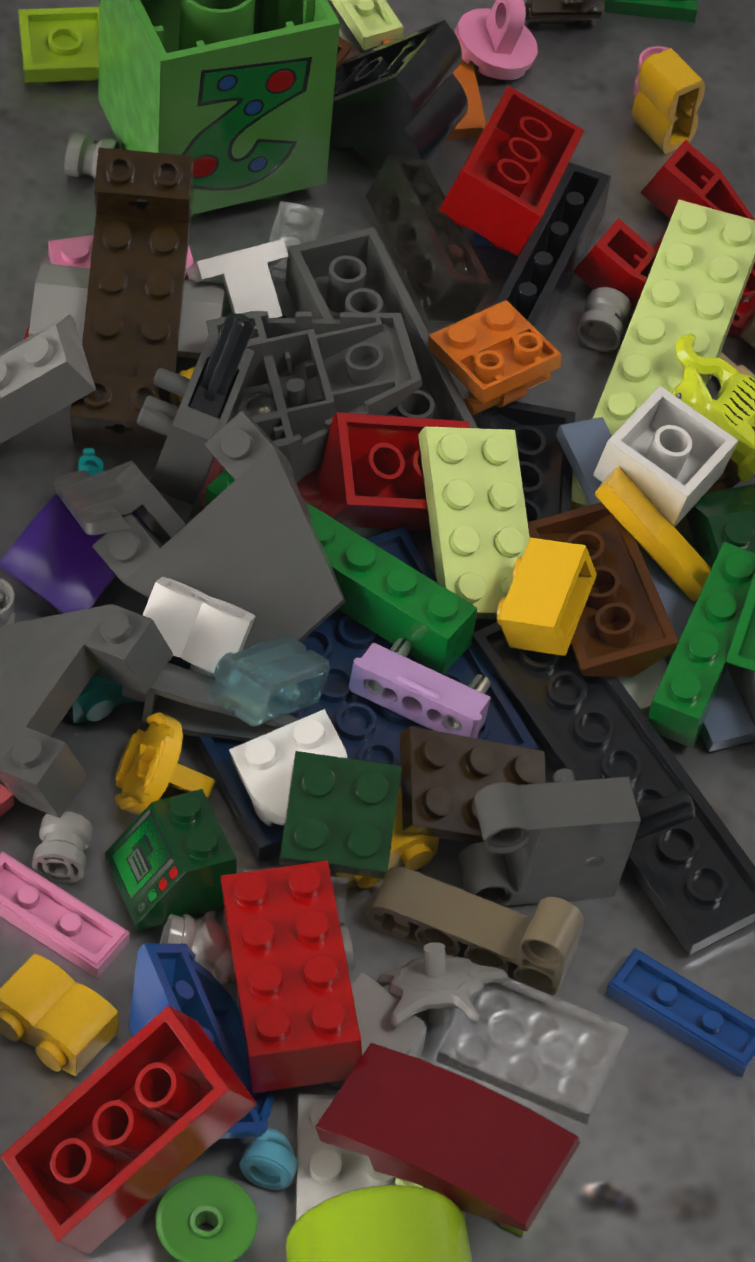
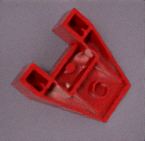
M686 140L640 192L670 219L678 200L755 220L720 169ZM618 218L573 272L593 290L608 287L624 293L630 300L632 308L636 309L665 233L652 247ZM755 262L728 331L729 335L739 337L755 314Z

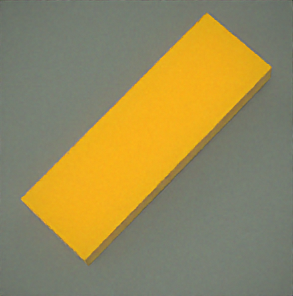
M618 466L605 477L595 491V496L681 591L694 602L699 598L712 568Z

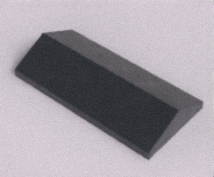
M514 401L502 408L493 406L482 411L480 429L515 430L527 522L570 511L573 470L556 434L560 425L575 422L576 412Z

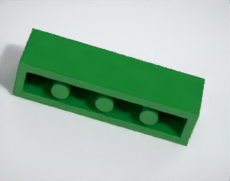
M723 542L651 703L648 720L660 736L691 748L694 747L703 722L730 665L726 663V659L755 573V553Z

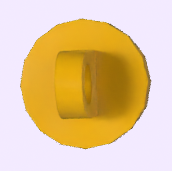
M161 712L148 716L145 721L151 725L146 731L138 729L130 738L122 754L115 777V786L122 788V793L114 796L116 804L120 809L138 816L152 802L160 799L168 785L187 793L203 789L207 799H209L216 780L177 763L183 740L181 723Z

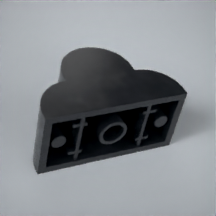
M445 20L344 60L336 68L330 134L331 146L338 148L352 147L368 165L395 179H409L420 171L468 111L466 93L453 74L461 63V45L456 34Z

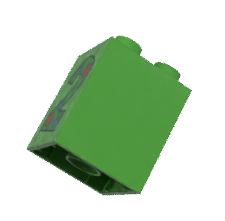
M99 0L98 100L117 140H119L122 150L194 156V192L191 218L197 217L205 211L258 199H276L283 197L289 192L323 185L327 181L340 22L328 0Z

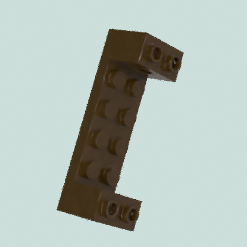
M99 148L94 187L96 218L82 341L96 390L71 404L70 420L73 442L163 449L167 436L138 425L137 418L147 396H153L173 404L174 393L154 386L153 380L159 368L176 373L194 192V156ZM139 199L147 200V202H141Z

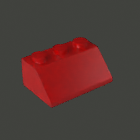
M335 413L332 417L319 475L322 512L346 527L396 529L405 526L406 530L430 531L418 434L424 427L470 428L469 421Z

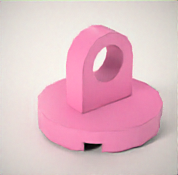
M495 0L492 9H473L462 15L454 33L461 45L462 60L469 65L471 60L474 64L480 66L478 72L487 77L500 80L518 79L525 74L526 70H530L538 54L537 41L531 31L524 25L526 17L524 0Z

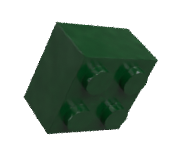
M295 751L279 864L291 866L328 860L330 872L384 879L389 866L402 766Z

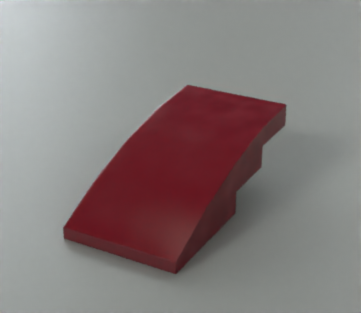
M370 1043L315 1126L321 1142L369 1156L374 1171L436 1191L449 1198L461 1211L526 1232L529 1230L580 1144L577 1135L514 1100L427 1061L374 1043Z

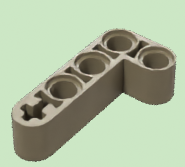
M392 867L388 870L366 913L369 923L385 935L424 950V946L428 943H442L445 946L446 955L468 958L472 963L503 969L509 977L506 984L541 997H551L558 992L577 951L584 922L580 910L572 903L561 898L546 897L541 899L533 917H529L405 867Z

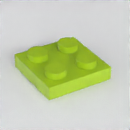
M99 6L19 9V29L25 83L99 80Z

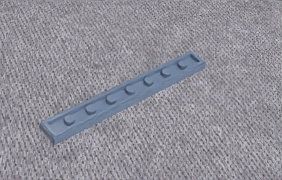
M603 417L560 425L556 437L589 505L601 502L595 496V491L602 482L594 477L593 474L607 441L612 437ZM637 542L679 641L695 607V603L681 591ZM673 653L669 654L664 658L667 665L669 664ZM728 670L700 731V735L709 752L752 742L755 739V725Z

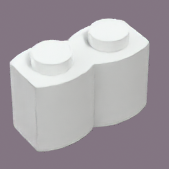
M163 576L155 582L143 612V616L153 619L173 652V656L180 657L191 663L190 670L217 680L219 675L228 678L234 672L256 617L240 607L210 597L195 588Z

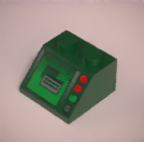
M203 789L152 802L105 852L107 865L137 931L165 924L170 914L180 917L183 914L195 916L224 908L221 875L237 873L236 856Z

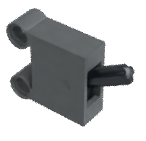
M567 768L559 769L554 773V783L515 785L509 782H500L488 785L478 791L474 797L484 842L466 847L458 856L464 889L469 893L502 906L539 903L541 899L546 897H557L566 901L613 897L616 894L633 842L692 820L695 817L693 801L687 791L681 790L637 807L629 777L575 781L573 771Z

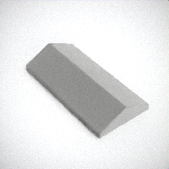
M41 263L34 287L29 336L70 314L74 318L82 343L90 268ZM185 279L177 357L199 359L208 337L206 321L222 318L226 292L224 284L205 281L196 283L194 280Z

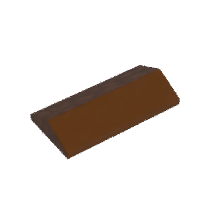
M602 502L528 522L530 538L586 545L597 573L570 643L583 676L634 677L675 651L679 643L637 542Z

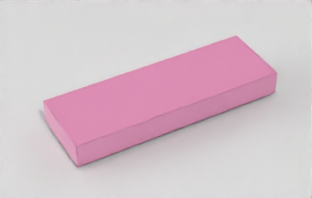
M3 851L1 852L0 916L98 979L130 942V932Z

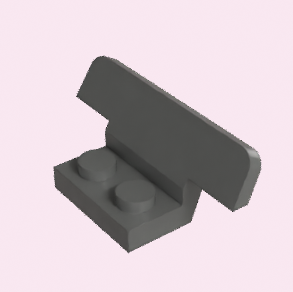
M133 461L90 476L86 470L64 474L54 479L56 493L86 534L98 535L129 529L131 526L122 515L131 514L134 510L154 534L163 528L172 538L186 525Z

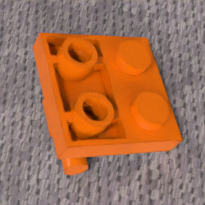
M507 300L438 330L428 337V349L473 394L463 399L472 416L493 406L502 408L525 397L527 390L550 380V372L561 368L562 354Z

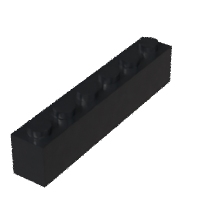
M571 162L568 163L542 218L529 237L494 305L507 300L543 335L574 274L573 270L580 263L604 216L611 176Z

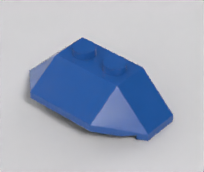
M143 944L138 949L128 1024L132 1037L168 1005L198 1021L257 1103L252 1110L219 1139L261 1137L268 1128L269 1123L267 1121L272 1110L275 1091L253 1093L241 1014L235 1000L211 972L194 960L196 955L187 944Z

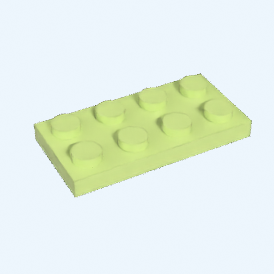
M424 427L418 434L437 583L477 607L476 619H497L498 604L502 597H507L513 582L515 562L519 556H523L530 539L515 430Z

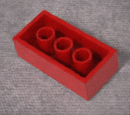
M508 85L438 211L449 216L457 225L468 227L487 238L495 247L507 250L518 257L542 218L585 130Z
M328 860L221 875L225 919L253 1093L346 1080L362 1057V1043Z
M168 1005L1 1155V1158L56 1241L90 1254L252 1110L257 1103L198 1021Z

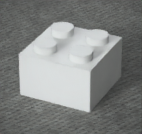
M659 386L607 441L593 476L603 482L605 477L619 466L675 527L722 475L739 440Z

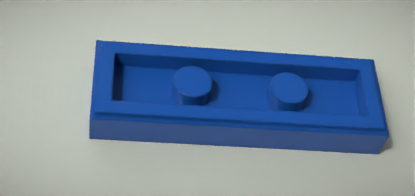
M634 948L608 983L605 992L607 996L740 1077L744 1076L755 1060V1020L640 950Z

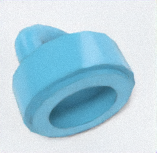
M267 1128V1131L261 1137H254V1140L247 1145L239 1164L241 1172L250 1182L268 1190H282L289 1187L299 1165L292 1144L282 1133L274 1128Z

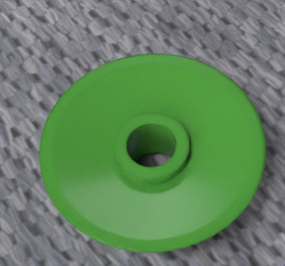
M197 1175L176 1183L165 1193L158 1205L155 1222L157 1234L162 1245L179 1261L233 1262L242 1256L254 1241L258 1228V1215L249 1194L235 1182L216 1175ZM207 1223L215 1228L211 1231H203L198 1226Z

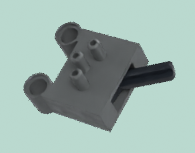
M230 312L226 316L218 336L211 333L208 334L191 379L164 368L157 370L153 380L154 386L183 397L180 406H175L153 396H147L137 418L138 425L167 436L150 482L185 524L214 456L204 444L227 424L255 352L246 348L254 329V322L240 313Z

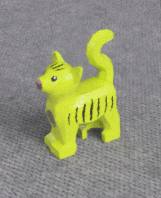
M692 333L681 335L676 341L675 355L678 362L684 368L683 380L673 391L669 392L739 440L730 459L738 465V476L746 483L755 474V378L738 372L732 365L721 358L697 355L693 351L696 336ZM700 375H713L718 379L721 389L715 400L712 399Z

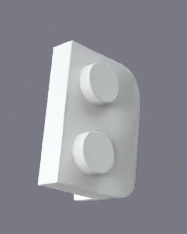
M325 709L229 749L232 761L251 798L257 816L268 826H271L272 823L284 826L295 751L348 758L344 745Z

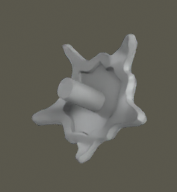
M434 942L424 946V957L410 960L401 967L382 972L377 982L382 987L390 985L388 987L389 993L400 1000L389 1019L391 1026L396 1029L405 1024L411 1016L428 1009V1021L431 1024H445L450 1020L449 1007L460 1009L468 1020L473 1024H477L479 1015L471 998L482 994L485 984L491 982L507 983L509 977L503 969L472 963L468 958L446 955L444 944Z

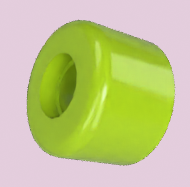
M408 1185L364 1187L326 1199L299 1217L291 1228L286 1240L287 1262H473L466 1222L459 1207L449 1198L436 1191Z

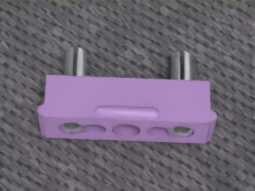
M404 638L397 639L390 650L373 642L362 658L354 659L349 682L351 692L434 731L477 739L479 730L485 723L491 699L490 696L485 695L490 687V681L486 676L481 680L483 675H476L469 686L459 683L406 658L412 646L408 640L402 644Z

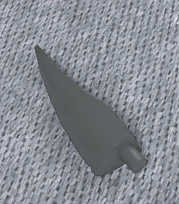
M169 662L146 694L125 686L122 689V696L145 702L142 716L143 722H147L145 720L148 716L161 712L178 720L182 725L183 734L189 736H205L248 742L299 720L282 709L237 687Z

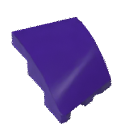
M57 494L47 502L0 560V569L59 614L91 608L116 577L113 570L92 547L106 533L98 535L86 534ZM135 510L131 513L144 522Z

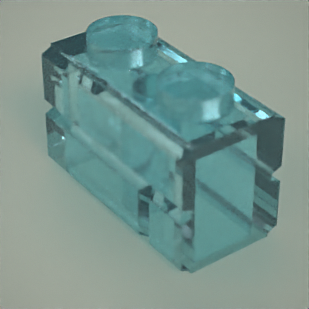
M289 635L266 643L259 642L252 648L237 653L229 652L216 665L214 671L216 679L211 691L212 701L229 712L235 710V716L250 726H258L269 720L279 718L319 702L330 670L329 661L313 650L306 651L305 645Z

